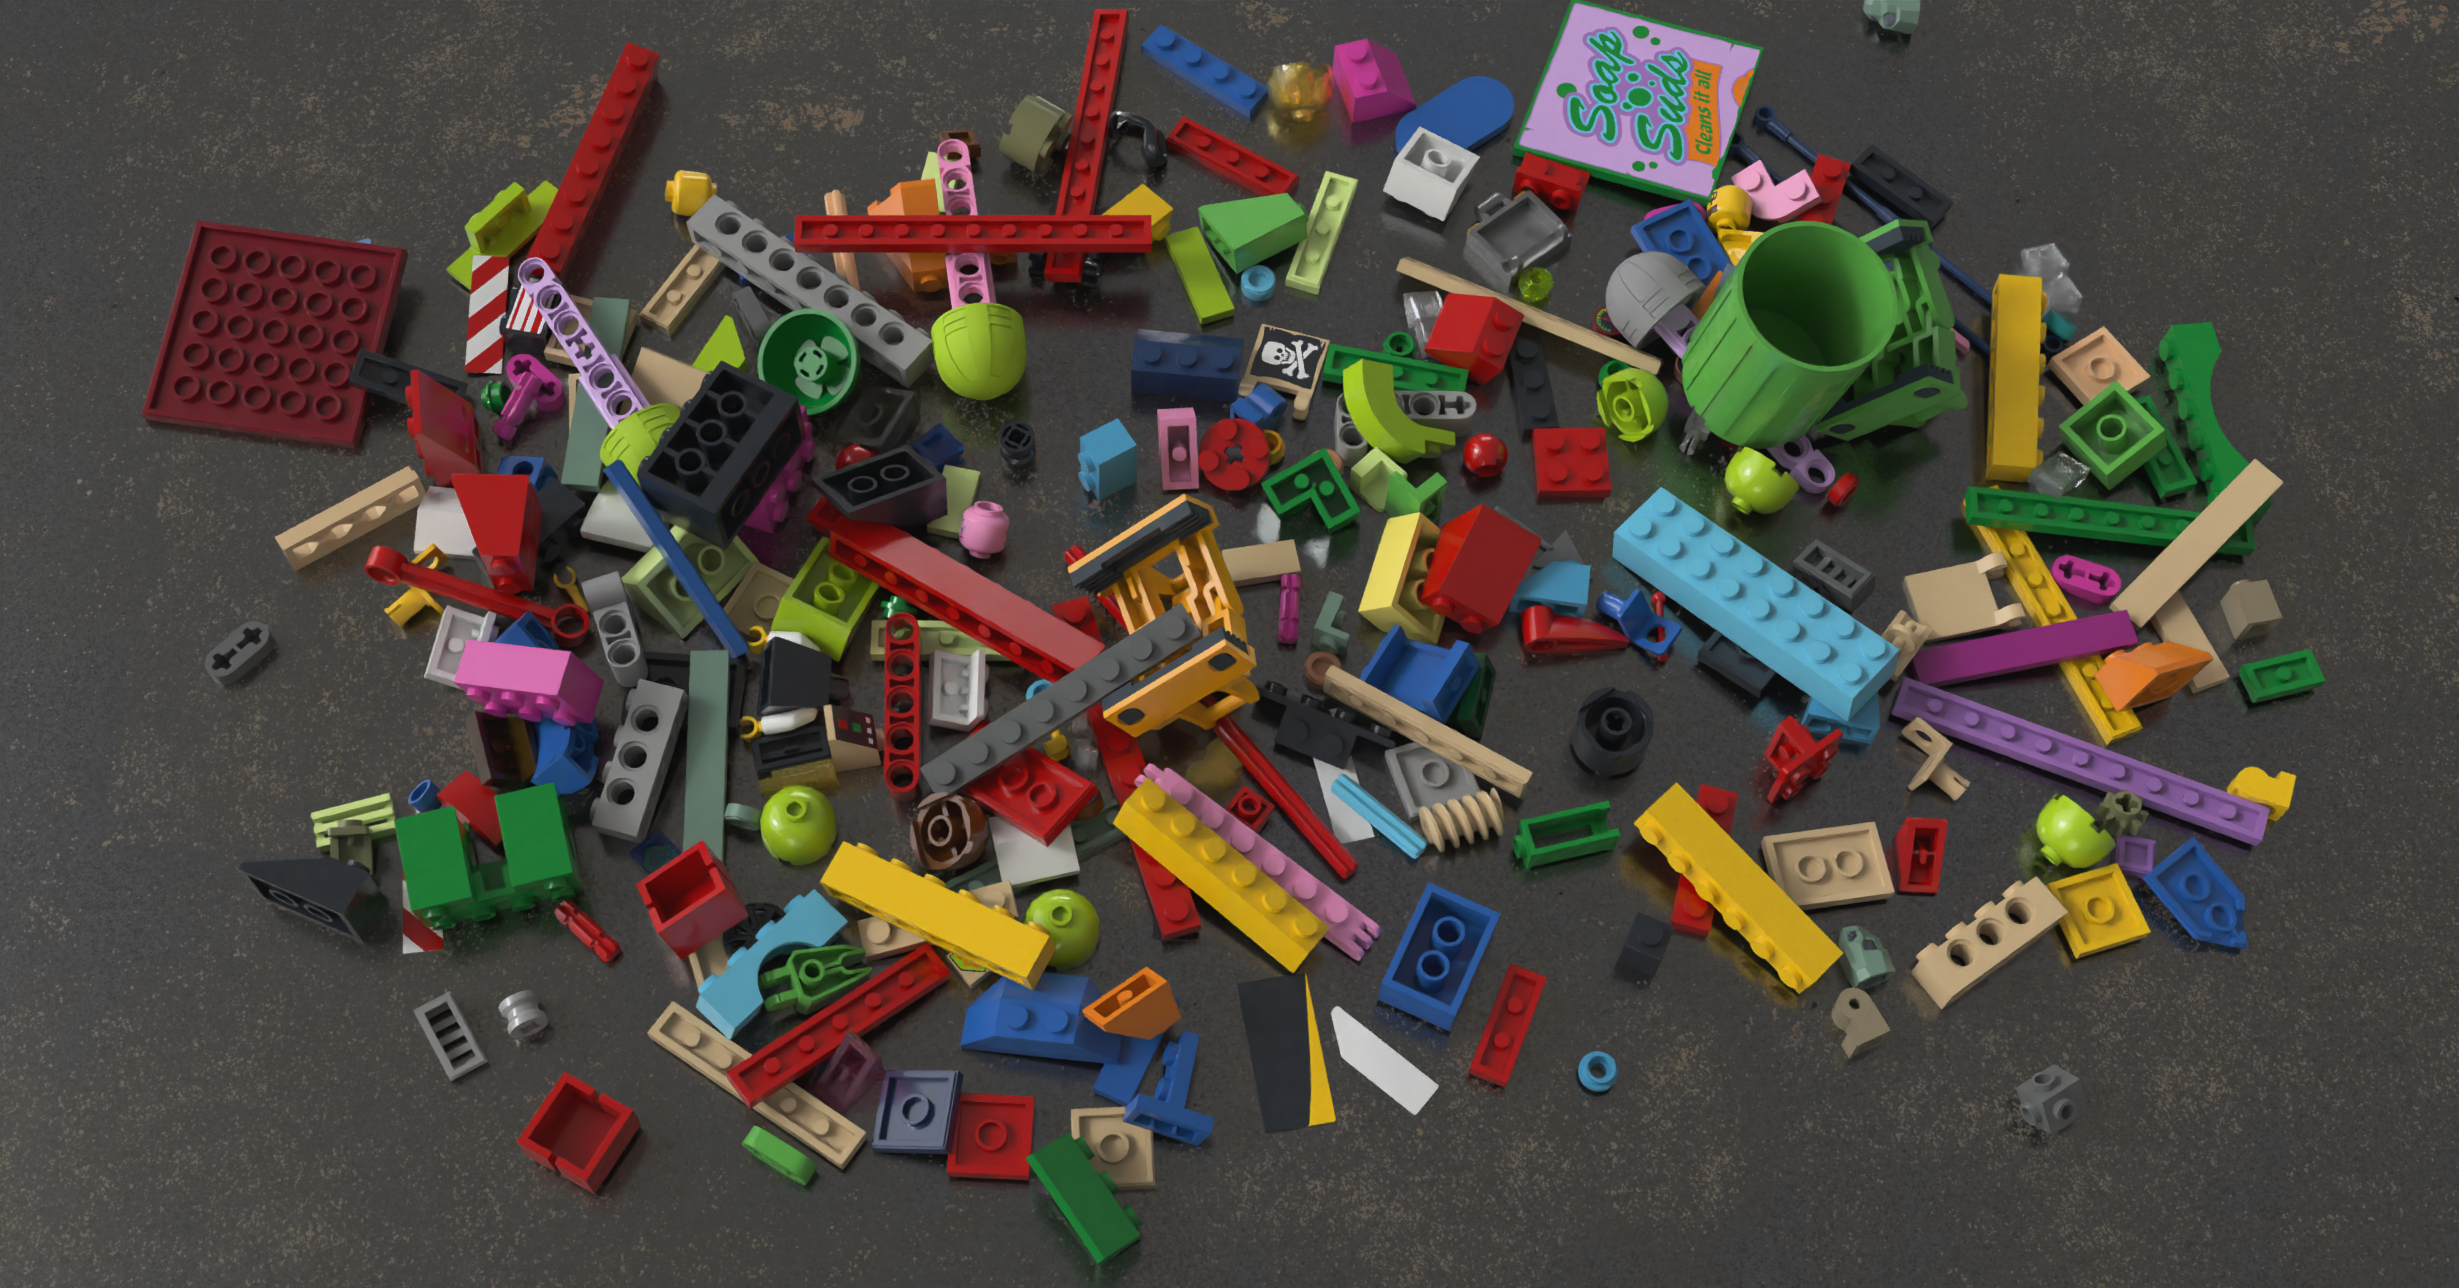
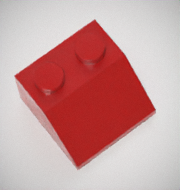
M1449 293L1444 300L1423 351L1447 366L1469 370L1467 378L1483 386L1503 370L1524 314L1496 297Z

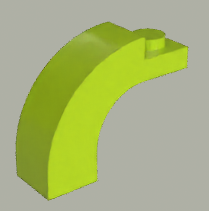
M1361 359L1343 370L1344 396L1349 414L1360 434L1373 448L1377 447L1394 461L1407 464L1420 456L1423 458L1440 457L1442 452L1455 446V432L1419 425L1403 413L1394 394L1393 365Z

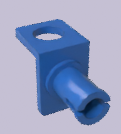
M1635 589L1628 600L1610 591H1604L1597 600V612L1618 620L1630 643L1660 657L1667 653L1682 632L1680 625L1652 613L1643 592L1639 589ZM1663 627L1668 630V634L1663 641L1659 643L1648 641V634L1652 629Z

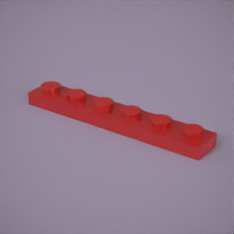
M926 943L727 1071V1079L748 1108L751 1109L950 979L951 972L931 946Z

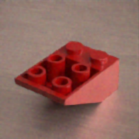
M412 370L411 386H406L405 388L408 407L413 408V417L407 418L409 437L411 440H416L417 454L419 459H424L427 477H433L437 487L454 489L451 481L452 474H483L478 418L470 402L421 371Z

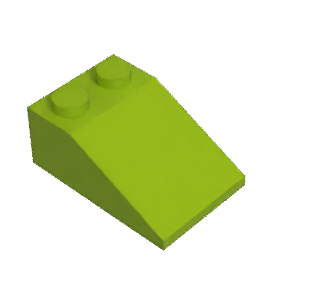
M823 536L783 595L770 630L801 632L818 646L821 652L828 654L831 659L839 662L854 638L881 585L830 557V539Z

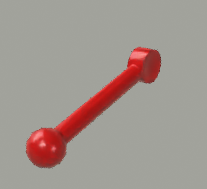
M1658 591L1652 595V601L1656 605V614L1664 618L1663 604L1666 602V595ZM1657 627L1658 643L1665 639V628ZM1668 651L1663 657L1658 656V661H1667Z

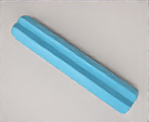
M1341 774L1333 782L1331 787L1332 793L1410 857L1416 859L1425 851L1428 844L1425 838L1349 776Z

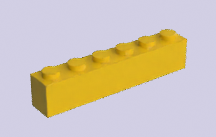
M1999 274L1992 291L1986 452L1987 480L2030 483L2035 471H2040L2042 467L2043 450L2037 449V439H2041L2044 428V418L2038 417V407H2042L2045 395L2044 385H2039V375H2043L2046 362L2045 354H2040V344L2044 343L2047 326L2046 323L2041 322V312L2044 313L2046 310L2047 292L2042 291L2041 277Z
M1149 777L1124 802L1112 823L1291 973L1298 969L1330 929L1329 926Z
M1677 782L1634 822L1640 829L1642 837L1648 843L1655 845L1667 857L1670 866L1675 871L1682 873L1695 886L1698 895L1710 902L1722 914L1726 924L1732 929L1738 930L1750 943L1755 954L1766 959L1778 972L1780 979L1787 986L1794 988L1799 994L1815 983L1843 954L1830 938Z
M845 841L842 842L820 880L828 895L1026 988L1034 990L1056 950L1049 936L1050 932L1046 928L1032 921H1029L1027 925L1014 920L1015 916L1010 911L1000 906L994 905L990 909L979 904L980 899L968 891L960 889L958 893H955L945 888L946 884L933 875L925 874L924 878L912 873V868L898 859L892 858L888 862L878 857L877 851L863 843L853 846Z

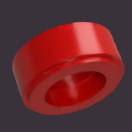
M1851 471L1847 472L1831 488L1826 499L1835 507L1842 506L1858 489L1860 479Z

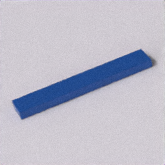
M618 459L604 469L605 474L724 648L729 650L731 658L739 657L748 651V644L623 461Z

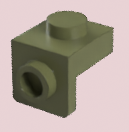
M357 819L337 821L338 827L328 828L331 858L348 863L349 860L360 862L371 870L370 876H374L372 829L369 826H362V820Z

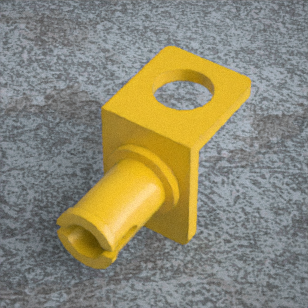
M431 544L411 562L422 565L429 558L435 557L433 563L427 568L439 570L449 561V558L435 544ZM408 585L410 589L391 606L384 609L399 627H403L425 605L428 607L432 606L442 616L444 613V608L428 591Z

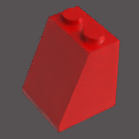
M452 474V484L494 589L508 594L533 591L543 511L529 475Z
M1484 504L1473 508L1441 527L1419 601L1431 607L1434 613L1447 616L1461 624L1464 630L1471 633L1480 634L1499 625L1540 546L1542 538Z

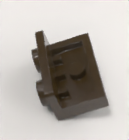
M474 711L465 718L482 786L521 790L531 782L537 767L538 751L529 720L523 719L517 714L508 713L506 718H501L479 711Z

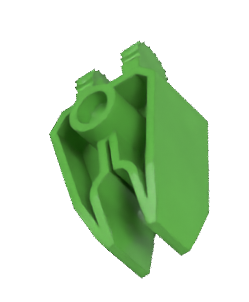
M835 945L793 951L785 967L768 971L758 976V987L760 989L786 983L788 991L765 999L766 1011H777L778 1009L794 1006L795 1011L808 1015L836 1002L869 979L873 971L872 967L854 970L845 969L863 961L866 954L865 949L849 945Z

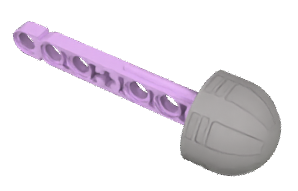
M1643 252L1626 259L1613 272L1606 289V308L1614 326L1636 350L1646 347L1661 336L1682 359L1688 346L1687 340L1700 322L1690 308L1701 297L1706 286L1676 257L1663 252ZM1685 328H1687L1688 330L1685 332L1683 337H1681L1680 334L1684 331ZM1806 436L1791 441L1800 448L1801 454L1799 457L1788 455L1784 450V445L1766 448L1783 467L1792 470L1789 474L1809 493L1820 494L1834 481L1835 470L1832 464L1818 449L1813 451L1811 442ZM1816 468L1822 471L1825 476V482L1816 483L1812 481L1808 470Z

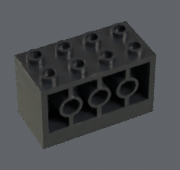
M721 360L713 371H709L704 376L699 391L693 399H688L684 403L679 418L672 427H668L663 431L659 439V445L650 456H646L641 461L638 467L637 477L641 489L659 516L679 528L726 550L806 438L799 400L797 397Z

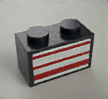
M530 274L529 283H537L543 276ZM559 279L562 287L567 291L564 280ZM519 281L518 286L515 285L512 288L509 311L507 315H503L499 325L500 335L503 336L508 351L545 357L544 351L553 331L534 304V300L528 295ZM560 294L550 296L546 301V309L556 308L561 303L562 296Z

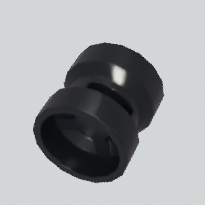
M1012 421L1001 428L999 445L1003 464L1013 470H1023L1030 467L1036 458L1035 434L1032 427L1022 421Z

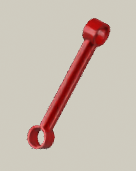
M383 546L372 548L364 566L365 574L379 583L390 586L404 583L515 620L530 610L546 630L550 631L556 643L561 646H578L588 636L589 615L585 609L576 604H564L554 609L409 562L400 552ZM575 617L583 623L584 628L576 634H565L557 628L556 624L561 618Z

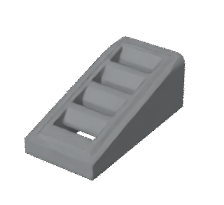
M451 991L413 1010L451 1082L488 1063ZM451 1009L452 1016L433 1026L430 1025L429 1019ZM458 1022L460 1029L438 1040L435 1033ZM465 1035L468 1042L447 1053L444 1052L442 1047ZM471 1049L473 1050L474 1057L452 1067L450 1060Z

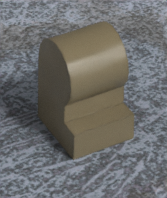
M1852 987L1840 993L1831 1010V1017L1834 1024L1847 1034L1841 1046L1850 1059L1882 1044L1891 1030L1865 991Z

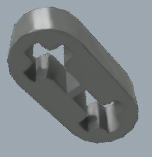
M746 286L732 292V297L742 320L756 345L760 348L766 333L772 326L750 286Z
M258 621L246 622L207 655L205 667L215 682L223 685L233 684L273 650L274 638L265 624ZM254 636L255 638H260L261 642L256 645L253 642L249 643L248 639ZM222 661H225L228 664L230 663L232 666L229 669L225 670L222 667L220 668L218 665Z

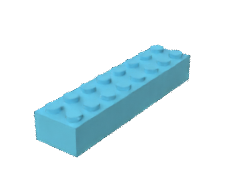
M1660 487L1614 532L1613 558L1711 627L1721 632L1728 639L1845 721L1849 722L1894 675L1900 649L1664 488Z

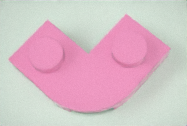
M1759 160L1730 177L1734 186L1740 187L1750 195L1753 202L1751 214L1755 218L1762 220H1777L1779 223H1783L1823 201L1806 169L1775 186L1765 165Z

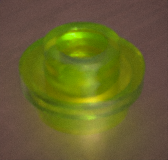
M1529 267L1520 274L1518 286L1524 297L1537 301L1543 299L1551 292L1553 278L1543 268ZM1531 280H1536V281H1539V282H1541V283H1534V282L1531 281Z

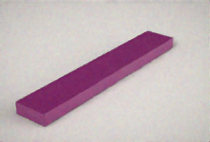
M2122 610L1919 650L1910 661V665L1916 681L1932 687H1940L2112 653L2122 649L2136 648L2139 642L2128 611Z

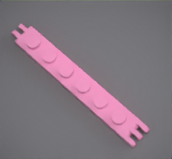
M1148 764L1144 769L1146 776L1139 775L1135 780L1137 787L1149 777L1329 926L1330 929L1324 935L1326 939L1353 959L1361 960L1365 954L1362 948L1369 949L1374 942L1371 937L1377 938L1382 932L1381 927L1172 769L1165 768L1161 771L1155 765Z

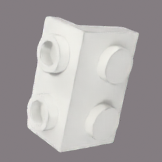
M447 605L441 619L424 678L461 689L453 682L467 639L494 642L499 631V627L493 625L496 613L488 611L485 617H481Z
M977 649L970 657L934 650L929 655L927 724L970 732L981 720L985 719L988 711V700L984 698L985 684L989 677V666L985 664V650Z

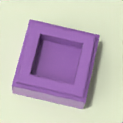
M2122 834L2120 838H2117L2116 835L2114 836L2113 840L2116 846L2112 850L2111 864L2118 863L2123 875L2142 879L2144 875L2154 868L2156 841Z

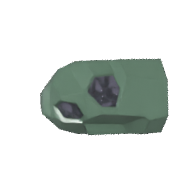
M1865 0L1863 11L1869 19L1878 22L1884 29L1904 34H1914L1920 14V0Z
M1853 925L1842 929L1838 938V948L1843 954L1839 957V961L1852 987L1865 989L1890 980L1896 971L1887 949L1883 948L1879 938L1861 926Z

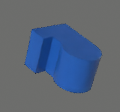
M1263 383L1257 386L1247 398L1243 399L1240 397L1231 404L1230 419H1245L1255 423L1262 430H1268L1283 415L1288 402L1268 384Z
M505 456L501 459L496 473L504 475H529L536 493L553 478L558 479V475L545 457Z

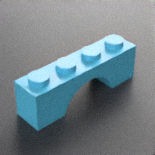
M815 889L806 897L799 894L791 900L783 910L786 915L778 923L771 920L764 925L755 936L758 941L749 950L744 946L741 947L728 960L727 965L729 968L720 977L714 973L699 987L698 991L701 994L696 1008L729 1040L742 1030L761 1009L764 1001L759 991L757 979L758 971L765 963L777 956L792 954L795 950L830 946L842 935L848 921Z

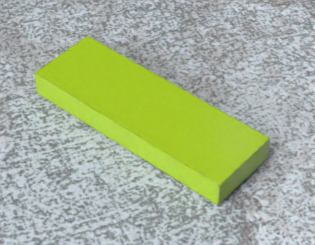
M1198 226L1166 235L1165 244L1201 325L1233 316L1235 308Z

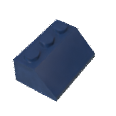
M1138 329L1134 342L1131 366V393L1235 402L1238 397L1243 339Z

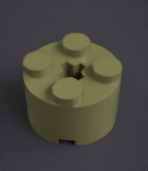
M1032 93V96L1028 94L1012 114L1008 122L1012 124L1010 136L1003 133L999 152L1032 172L1045 176L1053 163L1051 156L1056 149L1062 152L1070 140L1071 134L1067 130L1072 123L1073 116L1035 93Z

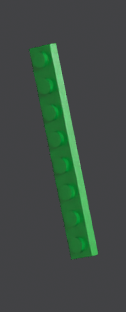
M1969 486L1965 492L1966 519L1969 525L2168 547L2202 513ZM2249 518L2218 549L2217 553L2250 556L2256 549L2252 518Z

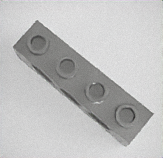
M639 679L636 689L632 688L626 701V710L629 712L625 724L619 725L614 738V747H617L613 761H608L604 767L602 783L605 785L601 797L595 798L590 810V820H593L591 825L599 833L644 845L688 709L689 697L684 690ZM657 717L659 719L655 729L649 732L641 731L642 723L647 718ZM635 754H647L646 761L641 767H629L630 760ZM627 789L635 791L634 798L630 803L626 805L618 804L617 800L621 792Z

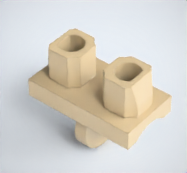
M1900 610L1881 636L1900 649L1895 673L1890 678L1895 682L1932 632L1931 628L1915 622L1903 610Z

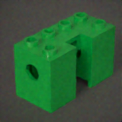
M554 782L494 796L506 858L477 865L469 824H462L460 822L455 806L394 820L411 912L427 928L432 927L436 931L446 930L457 925L456 921L471 917L473 921L487 920L495 917L496 911L512 908V911H524L535 907V902L551 898L553 902H560L565 899H571L575 897V892L584 890L566 801Z

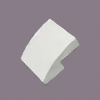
M608 479L587 513L580 529L582 537L647 553L654 546L653 542L612 482ZM662 519L666 526L669 527L670 522Z

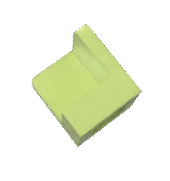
M1375 447L1351 468L1349 487L1376 511L1382 512L1385 510L1390 475L1398 471L1406 480L1408 475L1380 449Z

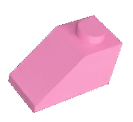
M1193 407L1157 409L1163 490L1199 488L1197 427Z

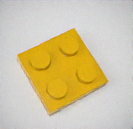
M2118 863L2046 885V888L2068 911L2059 924L2076 959L2146 938L2151 933Z

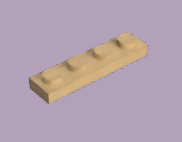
M1010 880L968 891L980 899L979 904L990 909L994 905L1000 906L1010 911L1015 916L1014 920L1020 921ZM875 916L857 921L862 947L866 951L864 957L868 962L915 950L926 943L933 945Z

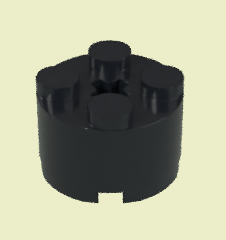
M1606 687L1593 692L1583 702L1571 735V741L1577 756L1586 766L1602 777L1622 774L1632 770L1643 759L1652 738L1653 712L1640 695L1630 690L1624 692L1615 690V687Z

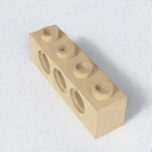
M2037 876L2025 885L2021 880L2017 881L2002 894L2005 899L1995 905L1993 901H1989L1974 914L1976 920L1967 926L1963 921L1945 935L1948 939L1939 947L1933 942L1917 954L1916 958L1919 962L1911 974L1941 1009L1945 1008L2056 927L2068 913ZM2008 913L2018 916L2022 924L2013 922ZM1979 934L1990 937L1994 945L1983 942ZM1950 955L1960 957L1964 961L1965 966L1955 964Z

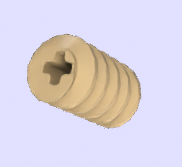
M1495 788L1491 789L1490 796L1483 790L1477 792L1475 800L1469 794L1465 795L1461 799V804L1454 798L1450 799L1447 802L1446 808L1440 802L1436 803L1432 807V813L1426 807L1419 809L1424 837L1429 845L1434 843L1440 853L1445 851V840L1447 839L1450 840L1454 848H1459L1461 835H1464L1469 844L1474 843V832L1476 831L1480 833L1483 840H1488L1490 827H1493L1498 836L1503 835L1504 813Z

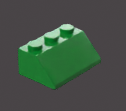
M1068 1132L1032 1153L1026 1160L1094 1259L1102 1266L1141 1238L1136 1229L1143 1224L1129 1204L1123 1208L1118 1204L1113 1194L1119 1191L1108 1173L1104 1170L1098 1174L1089 1160L1095 1157L1083 1137L1080 1136L1074 1140Z

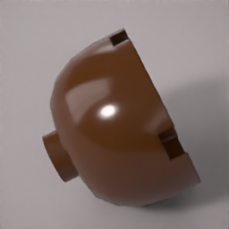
M950 792L934 793L921 801L917 809H921L917 821L912 820L910 825V844L916 858L920 862L927 863L930 868L942 871L966 868L977 860L984 851L989 836L988 822L982 809L972 799Z

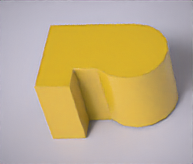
M2247 767L2241 770L2230 782L2227 793L2269 807L2268 819L2277 821L2289 809L2296 775L2281 771L2275 778H2272L2257 767Z

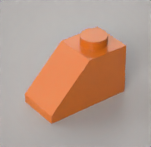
M1148 967L1143 968L1082 1010L1087 1019L1105 1032L1151 1040L1157 1035L1164 1033L1170 1026L1182 1019L1168 981Z

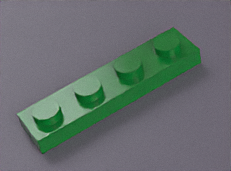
M1329 344L1322 377L1323 381L1343 384V370L1361 359L1393 365L1394 391L1465 392L1469 370Z

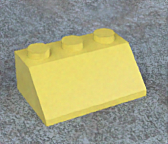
M1421 512L1387 519L1358 612L1383 632L1389 633L1393 625H1398L1403 628L1407 638L1436 645L1445 616L1434 613L1431 607L1420 602L1419 598L1441 529Z

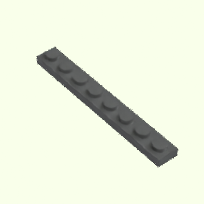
M1180 603L921 767L920 770L934 793L950 792L957 794L1101 703V699L1129 682H1134L1194 644L1203 636L1182 603Z

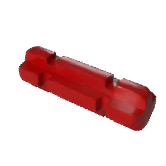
M565 899L554 910L556 918L565 926H568L570 931L590 949H594L603 961H611L620 952L619 943L610 935H607L605 930L584 911L581 912L572 900Z

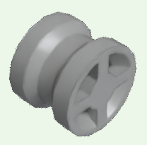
M535 990L517 992L500 1003L498 1008L502 1017L507 1018L509 1021L507 1029L511 1038L528 1037L539 1032L548 1024L549 1020L545 1011L540 1010L538 1007L540 999Z

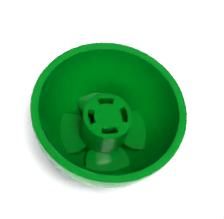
M799 309L781 317L766 333L758 354L759 379L797 397L799 404L806 407L808 416L819 415L838 407L854 390L861 370L860 350L853 333L839 318L820 309Z

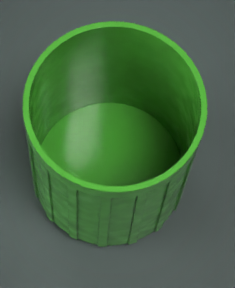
M1795 221L1776 226L1760 235L1742 256L1691 334L1689 338L1691 340L1682 356L1684 392L1691 408L1695 406L1697 414L1706 420L1704 425L1728 442L1757 449L1779 447L1797 438L1801 439L1806 436L1817 422H1820L1868 365L1878 356L1894 332L1898 316L1897 293L1892 277L1880 257L1855 235L1827 223Z

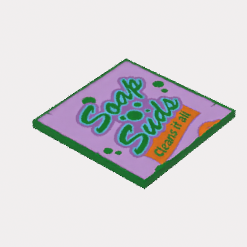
M1571 0L1515 141L1512 155L1524 158L1527 152L1589 172L1592 177L1681 201L1691 199L1692 202L1707 208L1711 195L1718 184L1759 67L1764 47L1583 0Z

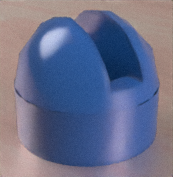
M426 779L412 791L408 798V803L422 813L437 810L442 806V803L436 796L441 790L431 780Z

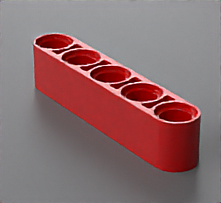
M900 612L892 615L885 626L884 777L888 792L892 798L900 802H908L919 795L922 787V771L920 770L922 767V637L916 618L909 613ZM903 628L913 631L912 636L906 640H898L894 637L895 633ZM902 664H908L913 667L912 672L903 677L895 675L894 670ZM906 700L913 703V707L907 713H897L894 711V706L900 701ZM901 737H909L913 740V744L907 750H897L893 747L895 741ZM905 773L913 776V781L907 787L900 788L893 784L894 779L900 774Z

